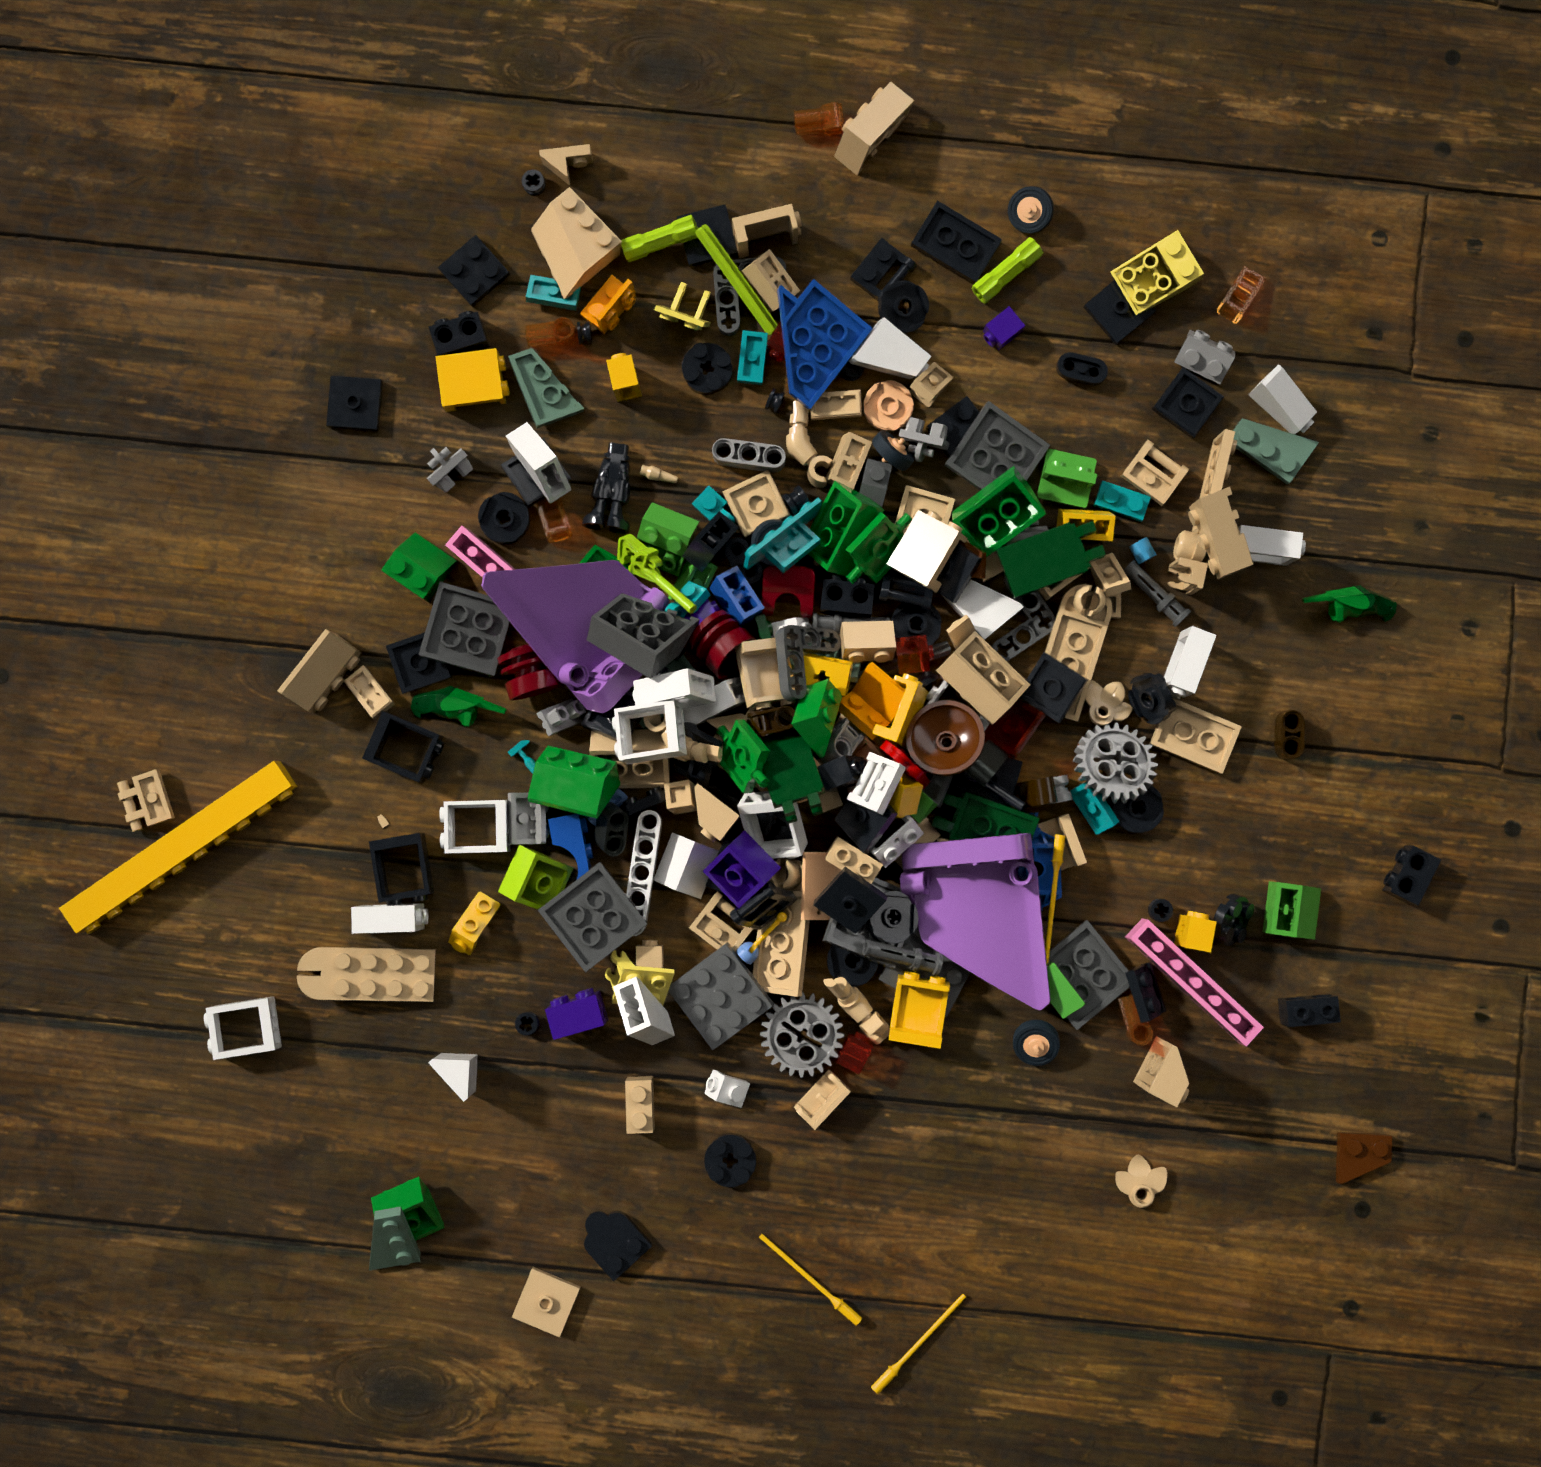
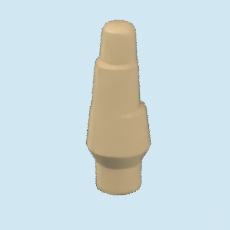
M642 465L640 475L646 476L650 480L677 483L678 481L677 476L655 466Z

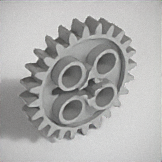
M1117 722L1112 728H1110L1109 724L1103 726L1102 729L1096 725L1092 731L1088 730L1084 737L1079 740V745L1074 750L1077 755L1074 757L1073 762L1078 763L1074 771L1082 772L1078 780H1086L1088 782L1085 786L1086 790L1091 787L1094 788V797L1100 792L1102 793V801H1105L1110 796L1114 804L1118 801L1119 797L1123 803H1126L1129 797L1135 801L1139 795L1143 796L1153 784L1152 780L1157 775L1154 770L1158 764L1151 761L1154 760L1156 754L1148 752L1152 744H1143L1146 739L1145 736L1141 738L1136 737L1137 729L1130 733L1128 732V725H1125L1121 730ZM1099 747H1103L1107 753L1102 752ZM1124 749L1128 750L1132 755L1126 754ZM1099 770L1104 771L1107 776L1100 774ZM1124 773H1128L1132 779L1127 778Z
M802 992L800 999L790 996L791 1001L788 1002L784 997H781L782 1005L778 1006L774 1003V1013L766 1011V1016L770 1021H762L761 1025L767 1028L766 1031L760 1032V1036L767 1037V1040L763 1041L761 1046H769L770 1048L766 1051L765 1056L773 1055L774 1058L771 1064L774 1065L780 1062L779 1070L781 1072L788 1067L790 1076L793 1075L795 1070H799L800 1077H803L804 1070H808L809 1074L813 1076V1068L816 1067L822 1073L823 1063L829 1066L832 1065L829 1059L830 1056L838 1058L834 1048L843 1047L837 1041L838 1038L844 1037V1033L837 1032V1029L841 1028L843 1024L841 1022H834L839 1014L829 1013L833 1005L830 1004L824 1007L823 997L818 1002H815L814 993L811 994L809 999H805L804 992ZM801 1010L805 1014V1018L801 1023L791 1021L790 1015L793 1011ZM782 1022H787L798 1031H802L803 1028L807 1029V1036L820 1042L822 1047H817L806 1038L797 1040V1033L784 1027ZM818 1023H822L827 1027L826 1034L821 1037L815 1036L812 1032L813 1027ZM786 1032L791 1035L792 1040L788 1045H780L777 1042V1036L780 1033ZM803 1046L813 1048L814 1053L811 1058L804 1059L799 1055V1051Z

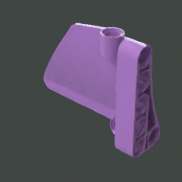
M616 560L490 571L484 573L481 584L483 590L557 680L570 689L585 709L599 713L607 712L614 707L634 685L633 681L638 680L643 674L587 641L591 617L621 593L650 602L653 608L664 612L670 603L668 597L661 590L655 587L651 589L642 584Z
M1031 833L912 844L901 854L903 873L900 876V887L902 893L909 897L911 903L915 904L918 910V928L921 940L956 964L1037 1010L1045 1008L1051 999L1038 871L1034 865ZM1021 866L1027 868L1029 872L1026 880L1021 879L1018 875V870Z

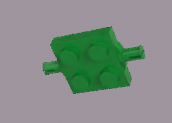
M880 512L845 549L853 558L855 568L846 576L849 582L854 584L864 573L877 584L892 568L887 562L904 535L903 530L913 520L907 513H904L895 524L885 514Z
M744 719L736 720L730 732L726 726H720L718 728L719 731L716 732L723 739L724 743L722 759L720 761L723 769L742 793H752L756 782L761 788L767 787L770 781L762 771L770 752L767 746Z

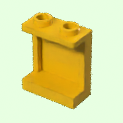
M496 348L435 356L441 403L446 412L456 411V407L497 401L501 404H506L505 396H509V386L507 380L503 381L502 371H506L504 355L500 356Z
M904 673L902 677L895 675L893 679L905 689L891 728L876 724L872 734L882 741L888 740L893 745H899L907 750L906 733L909 723L914 715L922 709L928 691L922 686L923 683L918 681V678Z
M905 971L904 975L898 974L889 1040L941 1049L942 1030L948 993L950 992V982H945V978L940 976H930V979L920 978V974Z

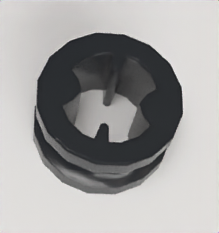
M528 170L522 176V185L528 194L537 196L544 192L546 182L540 171ZM537 179L539 185H531V187H529V180Z
M586 321L585 324L577 322L579 345H583L584 342L592 344L590 321Z
M773 388L766 402L765 409H773V413L777 414L784 400L785 392L778 393L777 389Z
M1155 899L1148 906V914L1155 921H1168L1173 915L1172 904L1165 899ZM1159 903L1167 908V912H1163L1165 915L1163 917L1154 913V908H1158L1156 905Z
M532 1012L520 1014L515 1021L516 1030L524 1036L535 1033L539 1028L538 1016ZM527 1016V1019L531 1017L534 1021L531 1024L532 1030L528 1031V1028L524 1030L521 1027L524 1023L522 1018Z

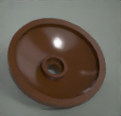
M951 700L933 702L920 709L910 721L906 733V745L912 760L922 770L937 776H952L969 769L979 759L985 744L984 727L976 712L963 703ZM945 741L952 742L949 747H944L943 743Z

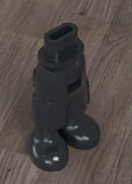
M609 443L608 452L604 453L598 478L593 484L591 498L596 502L591 513L584 516L582 521L583 527L592 530H603L606 503L612 502L607 520V530L617 534L629 533L630 525L623 518L622 506L629 503L631 491L629 484L630 457L628 456V445Z

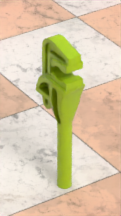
M632 534L620 537L617 559L620 563L625 565L631 562L628 570L632 574L655 583L690 614L694 613L697 605L661 575L658 567L662 566V560L658 557L659 551L653 547H646Z

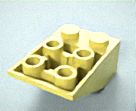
M1178 230L1110 272L1136 316L1183 292L1202 280L1204 276L1202 269Z

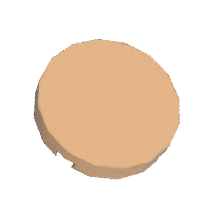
M893 380L874 384L867 391L863 402V411L867 421L875 429L887 432L903 428L908 423L914 410L910 391L903 384Z

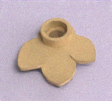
M1093 680L1090 682L1085 701L1090 706L1089 717L1094 724L1105 726L1111 723L1112 720L1123 721L1131 714L1133 707L1123 702L1125 689L1121 682H1111L1104 688ZM1098 709L1104 710L1106 715H1100Z
M1138 1154L1130 1161L1128 1172H1116V1185L1121 1192L1129 1196L1133 1205L1145 1208L1152 1204L1155 1194L1164 1189L1167 1181V1170L1165 1167L1151 1169L1148 1162ZM1141 1189L1145 1190V1196L1138 1198L1137 1192Z

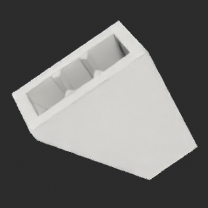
M884 317L875 324L848 361L853 365L912 379L928 369L929 364L927 362L931 355Z
M1279 364L1248 394L1291 434H1296L1299 431L1304 433L1314 423L1311 418L1317 411Z
M527 422L506 435L514 454L550 504L572 490L557 456Z
M971 579L956 603H952L945 598L961 618L964 615L970 618L976 632L984 640L1023 608L1021 603Z
M741 678L728 679L715 685L716 702L683 709L684 723L691 722L698 726L705 723L706 720L713 719L745 704Z
M638 977L613 986L628 1036L650 1045L675 1036L668 1011Z

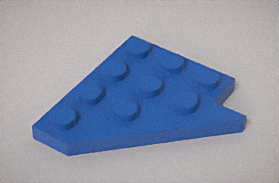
M815 279L809 283L798 299L782 285L777 289L789 394L809 410L873 329Z

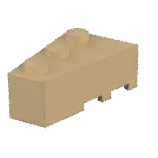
M892 82L884 89L880 87L874 93L872 101L869 104L865 102L858 110L857 116L854 119L850 117L842 127L844 133L834 157L856 175L862 171V166L868 155L873 157L878 151L875 148L885 138L888 139L908 116L914 102L911 97Z
M1230 487L1199 498L1189 507L1190 511L1188 512L1192 525L1197 526L1199 531V544L1203 550L1207 551L1210 558L1208 560L1209 569L1213 575L1216 574L1218 579L1253 565L1245 535L1240 533L1235 519L1239 518L1238 511L1236 509L1231 510L1227 497L1232 495Z

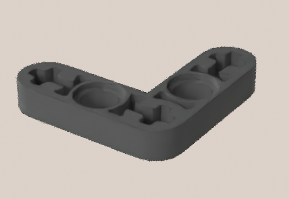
M776 257L786 271V264L783 259ZM756 258L733 261L741 271ZM716 264L713 276L717 325L723 335L732 336L740 329L738 293L728 279H723L722 275H718L722 271ZM725 292L731 293L734 296L733 302L729 305L722 304L720 302L721 294ZM725 311H730L731 321L736 322V324H732L731 329H727L726 325H722V323L726 322Z
M1005 576L1003 584L1013 600L1022 604L1021 612L1027 619V621L998 639L991 646L997 652V645L1001 647L1006 646L1010 643L1007 638L1011 637L1013 645L1018 650L1015 651L1014 647L1006 651L1007 657L1000 655L1006 661H1009L1052 631L1055 616L1038 591L1026 594L1033 595L1037 600L1036 606L1032 609L1024 606V596L1014 599ZM1042 607L1044 611H1041L1039 614L1043 619L1047 617L1050 619L1048 623L1049 629H1046V627L1040 628L1038 626L1040 618L1037 615L1032 618L1030 614ZM1019 630H1026L1029 633L1030 640L1028 643L1021 644L1017 641L1016 634Z
M787 625L777 630L775 641L779 684L783 698L791 702L805 696L807 688L803 653L826 655L839 650L841 639L835 630L799 625ZM806 634H808V635L811 637V640H812V645H811V646H809V645L806 643V640H805V635H806ZM826 639L829 642L821 643V640ZM788 657L794 661V669L789 667Z

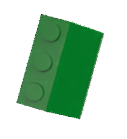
M1013 466L952 511V521L963 529L962 534L968 538L967 540L970 544L986 552V557H988L1043 517L1046 512L1030 485L1016 467Z
M834 481L810 528L821 539L820 544L809 552L808 555L826 571L847 576L854 569L855 564L853 558L845 549L880 512H884V509L863 494L838 481Z
M548 745L535 762L527 797L528 802L597 819L621 785L617 762Z

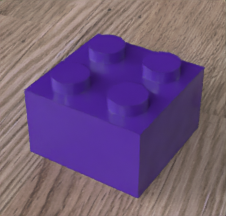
M744 830L703 872L740 908L781 867Z
M593 988L579 991L575 994V998L569 999L568 995L550 1001L551 1005L545 1009L553 1040L597 1028L607 1023L608 1016L601 991L594 992Z

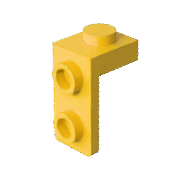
M478 892L452 929L448 943L456 951L471 955L476 948L480 935L499 909L500 903L484 893Z

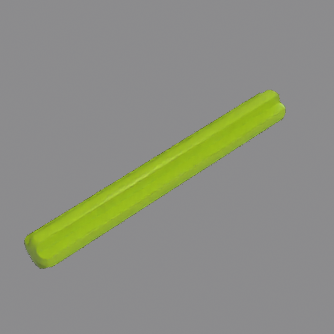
M707 224L702 225L696 230L695 235L765 333H768V335L773 334L779 329L778 323Z

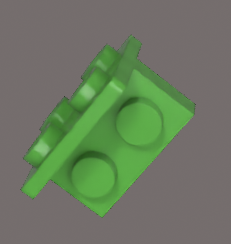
M1048 449L1045 455L1037 498L1085 509L1088 504L1090 490L1095 485L1097 474L1094 473L1097 460Z

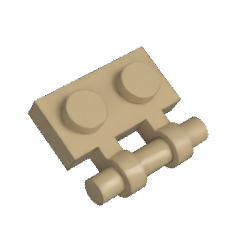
M159 769L132 777L134 788L130 789L127 780L117 783L120 791L118 797L120 801H123L127 813L124 816L126 822L130 823L132 832L143 829L140 822L142 818H145L147 826H153L175 818ZM135 796H138L142 808L138 811L133 800Z

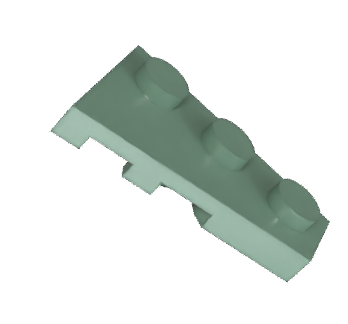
M1243 418L1233 429L1235 431L1234 440H1237L1236 449L1287 485L1292 481L1319 443Z

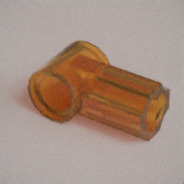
M831 102L823 104L817 109L794 111L796 135L823 132L824 135L833 136L843 133L844 116L842 104Z
M566 317L558 318L552 322L526 325L525 329L529 348L558 344L570 346L578 338L577 328ZM563 327H570L571 331L567 336H559V332Z
M1132 994L1117 998L1128 1039L1137 1045L1150 1043L1153 1038V1030L1148 1022H1140ZM1138 1026H1143L1146 1030V1035L1141 1040H1136L1133 1034L1134 1029Z

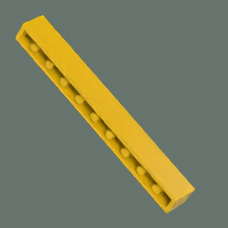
M281 761L271 762L59 907L60 911L76 934L84 932L90 934L101 927V921L106 918L110 920L122 912L121 908L127 903L132 905L144 897L142 893L149 888L154 890L165 883L164 878L171 873L174 876L187 868L185 864L190 860L194 859L196 861L204 857L208 853L206 849L213 844L219 846L230 838L228 834L235 829L241 831L251 824L249 820L254 816L258 815L261 817L272 809L270 805L276 801L283 802L293 795L292 790L298 786Z

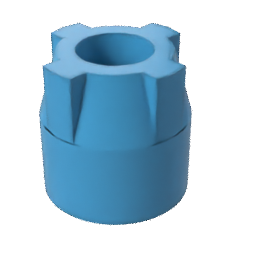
M1147 537L1129 546L1138 565L1157 555Z

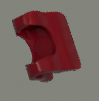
M768 565L765 567L762 590V604L765 608L762 614L772 616L778 596L783 593H791L797 596L800 601L801 616L811 618L813 614L815 582L813 569L793 565L783 573L776 566Z

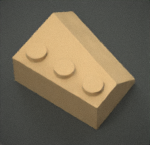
M570 187L550 202L531 229L564 300L620 255L622 241Z

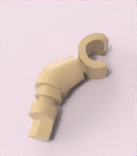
M794 401L793 414L790 415L789 423L792 427L789 428V434L786 435V447L792 457L803 466L807 465L809 467L807 477L810 484L817 488H824L827 481L824 476L816 474L815 469L820 466L828 469L832 465L833 460L827 456H817V451L810 443L808 429L805 428L808 426L809 409L799 401Z
M663 713V722H661V714L645 716V726L653 732H663L661 737L666 748H668L665 713ZM685 735L687 755L674 757L684 762L695 760L706 763L710 760L720 763L723 752L719 746L697 743Z
M838 977L834 980L832 978L824 979L825 986L837 997L838 1003L844 1011L857 1023L862 1021L859 1027L874 1044H880L889 1036L890 1026L877 1011L873 1014L871 1013L873 1008L858 988L852 987L843 977Z

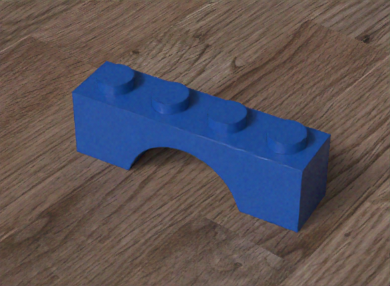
M580 814L548 819L552 844L567 849L574 856L578 865L577 879L591 869L590 859L593 858L591 843H586L585 833H589L587 819L582 818Z

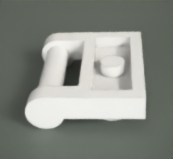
M869 752L866 758L868 762L853 792H849L847 800L883 815L906 767Z

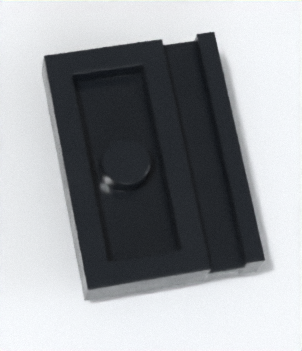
M1143 963L1141 966L1127 971L1125 974L1140 1022L1151 1021L1160 1016L1161 1013L1166 1012L1152 963Z

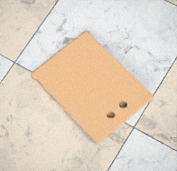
M803 852L801 920H830V916L813 906L814 900L841 871V869L826 861L825 857L828 852Z

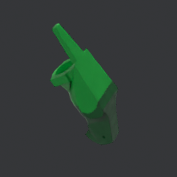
M1361 585L1325 591L1326 593L1302 598L1303 603L1329 601L1328 614L1333 621L1338 623L1343 622L1348 616L1365 617L1373 614L1379 615L1386 622L1394 617L1397 603L1394 600L1366 589Z
M452 686L416 694L411 702L412 712L419 718L423 714L432 712L443 718L458 719L465 727L473 725L477 718L478 707L503 714L507 710L483 700L484 697Z

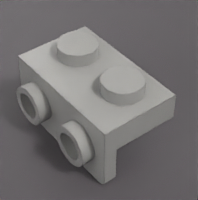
M1190 330L1174 362L1221 384L1235 359L1233 347L1224 341L1217 343L1209 339L1210 335L1201 330H1196V332Z
M508 793V845L546 844V839L549 837L546 813L549 807L528 802V793Z

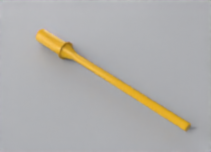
M1055 834L1053 857L1051 860L1054 871L1045 943L1047 964L1049 963L1058 874L1062 863H1064L1065 835Z
M761 1234L759 1236L763 1242L830 1299L835 1310L837 1309L855 1326L860 1323L862 1317L848 1306L843 1299H839L828 1292L765 1235Z
M964 1294L948 1308L897 1363L888 1366V1369L871 1386L877 1394L895 1376H898L901 1366L966 1298Z

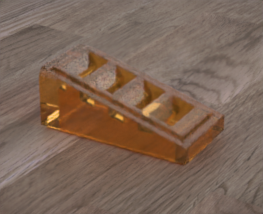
M1244 265L1216 312L1231 322L1238 324L1266 278ZM1242 278L1248 280L1256 286L1253 287L1249 285L1248 283L1244 282ZM1237 286L1243 289L1244 291L1248 292L1250 295L1238 289ZM1233 295L1234 297H1236V298H1238L1239 300L1243 301L1244 304L1241 303L1240 301L1236 300L1235 298L1231 297V296Z
M561 497L551 504L550 502L541 503V501L536 503L548 543H554L573 536ZM558 506V509L544 513V510ZM560 516L562 517L561 519L547 523V520Z

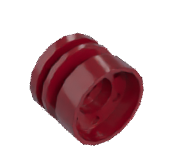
M720 610L706 617L696 627L689 638L688 648L700 661L706 662L707 668L718 679L723 680L739 672L735 647L744 641L756 639L745 628H741L738 621L733 619L727 611Z
M529 644L513 648L497 658L500 666L511 664L503 668L501 674L515 676L514 679L505 684L510 701L540 695L562 685L549 669L544 668L545 664Z

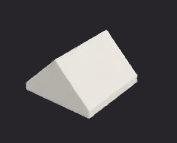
M672 832L653 880L676 891L701 899L709 878L703 870L717 857L719 851Z
M441 1053L428 1062L463 1102L476 1091L478 1054Z

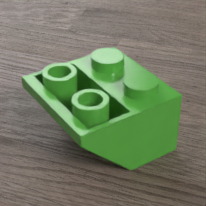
M652 502L642 518L637 539L646 547H653L659 551L658 557L662 560V566L658 567V569L679 576L686 560L682 555L694 540L699 521Z
M1269 881L1263 932L1315 940L1321 888Z

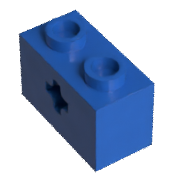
M738 566L716 576L710 586V590L723 610L727 611L733 619H736L740 627L751 623L754 617L759 616L765 608Z

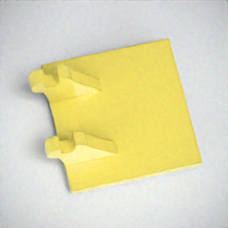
M683 282L679 285L671 308L661 305L655 306V311L661 312L660 318L672 322H678L679 319L684 320V326L695 330H702V327H710L711 322L702 319L711 292L704 291L694 317L678 311L687 286Z
M614 950L611 954V961L617 966L615 975L611 973V968H607L605 977L611 982L612 988L629 979L638 977L663 1006L675 974L674 969L635 966L624 951H621L620 957H618L616 950ZM615 992L612 997V1004H618Z

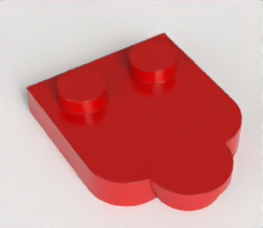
M885 740L879 747L890 760L905 766L904 772L922 784L923 789L931 782L926 776L928 772L914 764L908 758L910 755L899 745L896 747L888 740Z

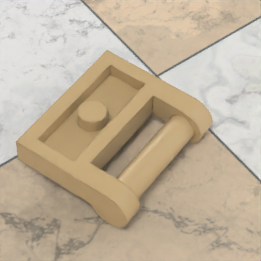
M1147 440L1121 477L1162 506L1186 475L1189 468L1184 465L1180 466L1153 446L1154 443ZM1147 454L1175 474L1174 477L1171 479L1143 458Z
M717 891L689 928L714 948L719 949L728 942L736 952L753 928L743 926L744 928L739 934L711 912L717 906L730 916V912L735 909Z

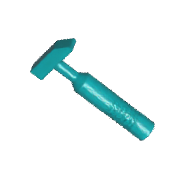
M522 740L507 753L511 757L518 753L524 759L525 766L533 774L535 760L528 757L522 750L530 743V740Z

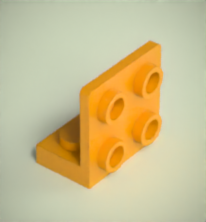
M611 275L581 311L580 315L585 320L590 321L604 335L608 330L612 331L620 321L618 317L624 310L629 311L636 301L633 282L627 279L623 284L615 276Z
M871 662L867 665L853 690L842 698L838 711L870 739L874 740L877 737L872 732L876 724L887 728L892 724L905 689L875 663Z

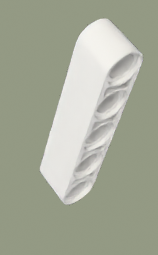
M646 810L638 817L626 893L631 902L632 894L635 891H640L644 894L645 902L643 905L638 906L634 904V906L646 921L648 920L662 828L661 816L652 810ZM649 814L654 815L657 819V824L653 829H647L643 824L644 817ZM643 840H649L653 845V850L648 855L640 852L639 845ZM640 865L646 866L649 870V876L646 880H640L636 877L635 871ZM646 926L633 936L641 934L646 929Z

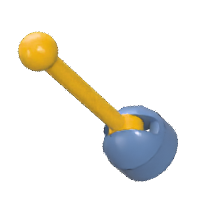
M778 913L777 919L754 943L745 942L736 950V953L744 962L751 965L759 956L758 946L780 922L787 920L786 913Z

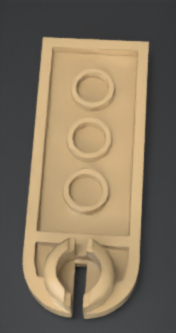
M1225 429L1213 439L1200 498L1222 490L1224 480L1228 479L1231 465L1228 464L1229 456L1234 454L1237 440H1234L1235 431ZM1197 526L1192 527V532L1184 530L1179 533L1173 551L1175 560L1182 557L1199 562L1203 561L1206 550H1203L1199 544L1198 536L1200 534Z
M1086 584L1074 586L1063 595L1045 650L1052 657L1089 679L1065 718L1077 722L1112 615L1111 600L1109 596L1106 597L1104 591L1099 587L1094 588L1088 609L1084 608L1088 592L1092 588V585Z
M780 858L775 860V862L781 869L769 881L776 887L793 891L797 900L783 911L787 915V920L780 922L758 946L759 956L754 961L752 975L765 992L802 997L810 920H801L803 862L795 859ZM777 916L763 928L757 930L756 940L777 919Z
M317 947L302 956L298 963L297 971H321V976L298 974L297 982L305 995L317 1000L433 1002L436 949Z

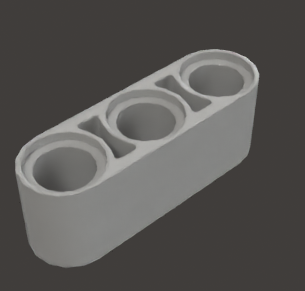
M722 438L717 440L712 447L713 459L721 466L757 471L769 470L772 473L781 471L785 466V452L777 445ZM721 447H727L731 453L729 456L722 458L717 455V450ZM747 450L755 452L756 457L752 461H746L742 458V454ZM775 453L781 457V461L778 464H771L768 462L767 457Z

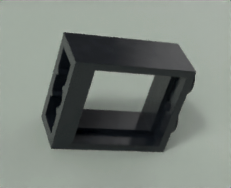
M382 711L362 759L416 782L424 783L425 779L429 780L433 773L434 766L432 763L435 756H439L443 750L445 743L442 742L444 736ZM394 723L432 738L418 774L379 758Z
M414 833L369 841L378 902H386L387 906L403 904L402 899L412 897V902L428 900L427 894H433L434 887L425 833ZM417 844L424 889L389 894L382 850Z

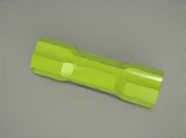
M691 214L644 234H636L622 239L621 246L625 258L628 262H632L646 257L649 253L698 238L695 235L698 229L697 224Z
M1029 237L996 268L972 285L971 289L974 295L984 304L989 302L1005 285L1042 256L1043 251L1033 238Z

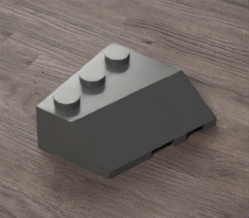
M621 593L591 617L587 641L651 679L681 653L699 624L700 619L691 616L690 620L677 616V611L668 609L667 612L653 608L650 602Z

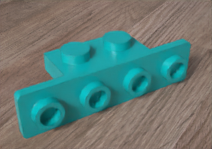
M818 497L813 502L805 503L794 517L792 515L787 517L776 531H769L758 545H751L745 552L744 567L748 570L762 558L766 557L784 573L820 544L821 539L806 524L817 516L822 500Z

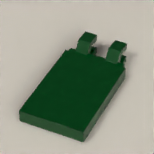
M1091 521L1078 527L1075 526V523L1070 524L1068 522L997 549L996 553L1014 599L1085 573L1091 567V562L1104 558L1106 553L1103 545L1085 552L1081 538L1092 535L1097 531L1094 522Z
M795 728L762 738L761 740L770 750L762 771L770 781L767 788L774 809L783 808L787 824L798 821L793 803L808 799L813 816L822 814L823 809L818 795L824 794L825 790L810 746Z
M968 791L966 793L962 792L961 797L947 792L943 803L956 807L953 819L950 820L936 815L932 826L947 831L950 841L1031 833V839H1033L1040 817L1023 811L1020 812L1015 808Z

